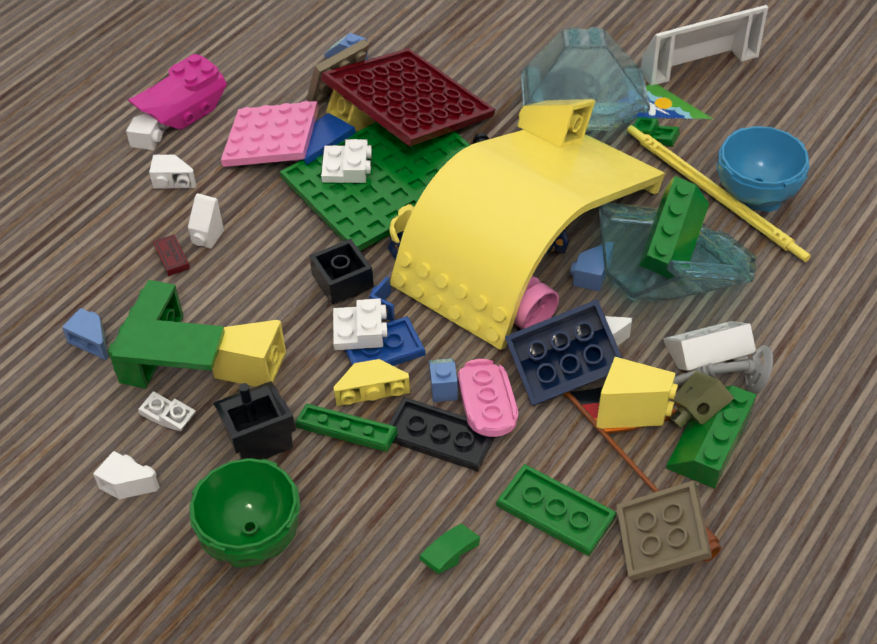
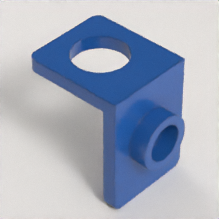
M386 276L378 286L373 288L369 299L381 298V305H386L388 310L387 320L393 321L395 319L394 305L385 300L391 293L390 278Z

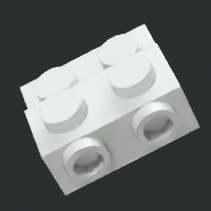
M346 139L345 146H324L322 182L366 183V175L371 173V161H368V159L372 158V146L368 145L367 140Z
M381 298L357 300V307L333 308L334 350L383 347V337H387V322L382 323V319H387L386 305H381Z

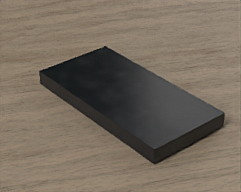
M403 397L388 424L397 427L398 431L392 443L477 472L495 438L475 432L469 426L465 416Z

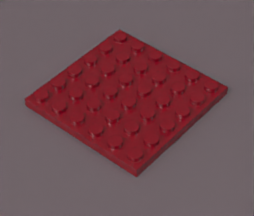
M409 48L323 72L321 80L331 89H334L344 99L350 101L359 110L366 113L375 122H378L388 132L394 134L408 146L416 145L491 118L496 110Z

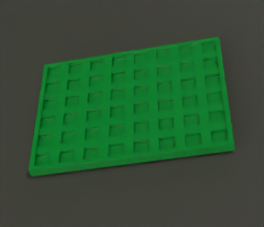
M375 122L347 138L348 140H367L368 145L372 146V158L368 159V161H371V173L366 175V183L322 182L324 154L308 165L301 160L281 170L280 175L297 195L343 241L352 239L358 249L362 251L389 236L391 220L398 216L399 209L408 204L415 207L425 188L438 171L453 156L470 146V144L455 131L416 145L408 146L394 134L388 132L378 122ZM346 140L342 141L336 146H345Z

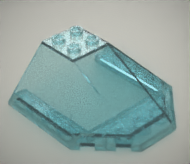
M571 27L568 30H562L521 71L523 106L546 100H595L586 131H611L617 128L618 123H627L635 119L637 113H646L650 110L642 70L604 29L598 27H591L589 29Z
M606 203L598 206L605 274L613 280L612 283L615 286L624 290L626 296L632 300H671L750 283L755 278L753 273L756 268V255L729 234L720 230L716 232L706 228V224H702L690 262L670 260L666 269L675 277L669 279L638 265L658 208Z

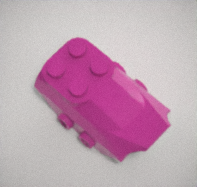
M192 54L179 63L174 64L168 70L169 76L127 101L140 111L148 113L159 123L182 130L215 110L227 84L216 65L201 55Z

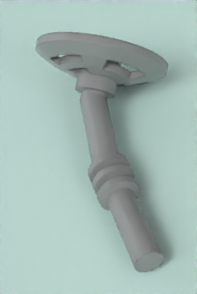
M762 345L746 361L715 365L709 363L708 367L706 365H703L702 368L699 366L697 370L714 378L717 374L743 371L747 391L757 395L764 389L770 378L773 367V353L769 346ZM762 353L764 355V364L762 363L760 358ZM696 370L675 376L674 384L678 386L685 384Z

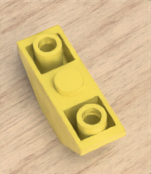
M380 359L354 363L334 386L336 406L351 405L368 400L374 401L380 398L410 393L409 375Z

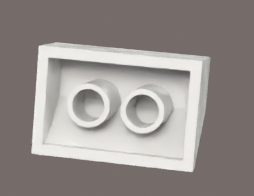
M729 321L663 338L678 369L687 370L688 372L697 370L699 366L701 368L703 365L707 366L709 363L715 365L723 364L726 360L733 359V361L748 359L749 354L756 351L750 323Z

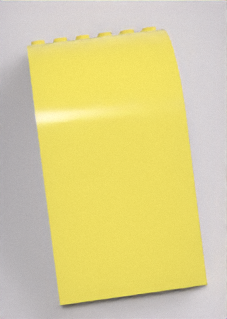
M526 130L472 144L453 156L433 177L420 196L405 227L390 285L502 350L507 346L505 336L511 334L527 285L541 259L560 233L573 220L588 210L641 189L657 194L665 173L586 134L583 141L561 148Z

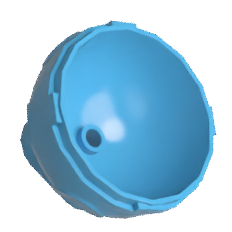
M753 126L736 130L727 137L719 149L716 165L721 184L729 194L750 209L771 212L777 210L782 202L793 197L808 177L809 157L805 145L788 132L773 127Z

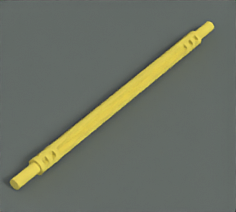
M633 125L627 128V132L639 140L640 145L651 151V153L662 159L763 233L779 247H782L785 251L789 250L804 262L810 259L811 255L795 244L794 239L733 197L656 139L652 138L649 134L645 135Z

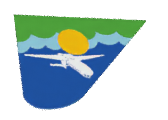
M649 84L614 104V108L618 112L635 118L713 119L657 84L652 86Z

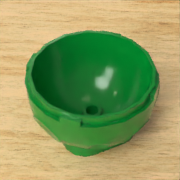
M248 458L230 461L210 471L195 486L189 505L190 524L201 547L216 560L228 562L235 567L259 565L269 558L278 556L295 537L299 523L301 502L298 488L288 473L279 468L277 463L263 458L262 460Z

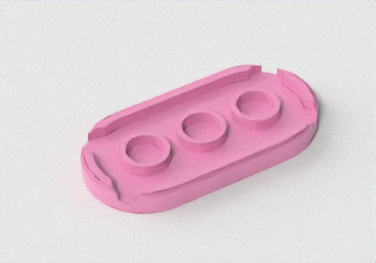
M474 359L465 363V367L460 368L458 372V387L467 422L475 432L490 437L505 435L515 428L518 421V409L508 374L503 366L493 364L494 361Z

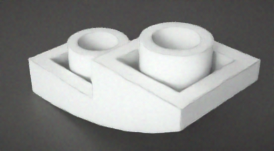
M154 391L139 408L141 416L177 431H182L196 413L194 409L174 398L171 402Z

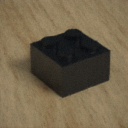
M352 239L309 255L312 276L331 304L374 287L372 267Z

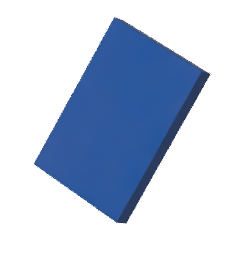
M330 113L315 121L306 156L301 160L308 165L324 154V146H336L356 134L355 127Z
M408 316L387 323V337H383V347L344 350L351 366L354 363L376 359L395 366L426 355L425 348Z

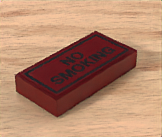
M174 234L153 241L154 248L168 276L190 269L189 262Z

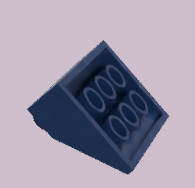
M598 299L505 336L532 406L607 377L614 358H622Z

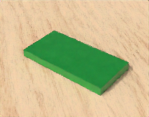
M126 317L112 353V359L114 362L212 371L225 333L224 326Z
M526 464L521 467L496 501V506L589 557L617 516L616 511Z

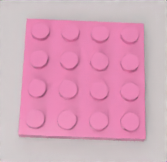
M303 101L293 104L284 103L274 106L264 105L262 107L238 109L221 158L223 167L304 159L319 111L318 102Z

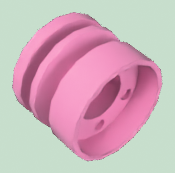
M532 275L522 297L514 324L522 330L552 318L559 303L557 292L548 285L541 283L537 277Z

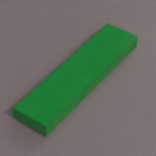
M307 403L295 421L296 428L388 452L398 433L397 427Z

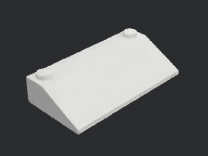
M764 5L655 34L642 55L641 74L652 86L668 82L671 66L730 50L741 62L759 57L768 6Z

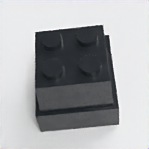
M272 381L249 389L247 383H242L239 385L240 393L213 402L235 452L239 454L241 460L248 458L262 460V458L266 459L293 448L291 432L296 431L293 415Z

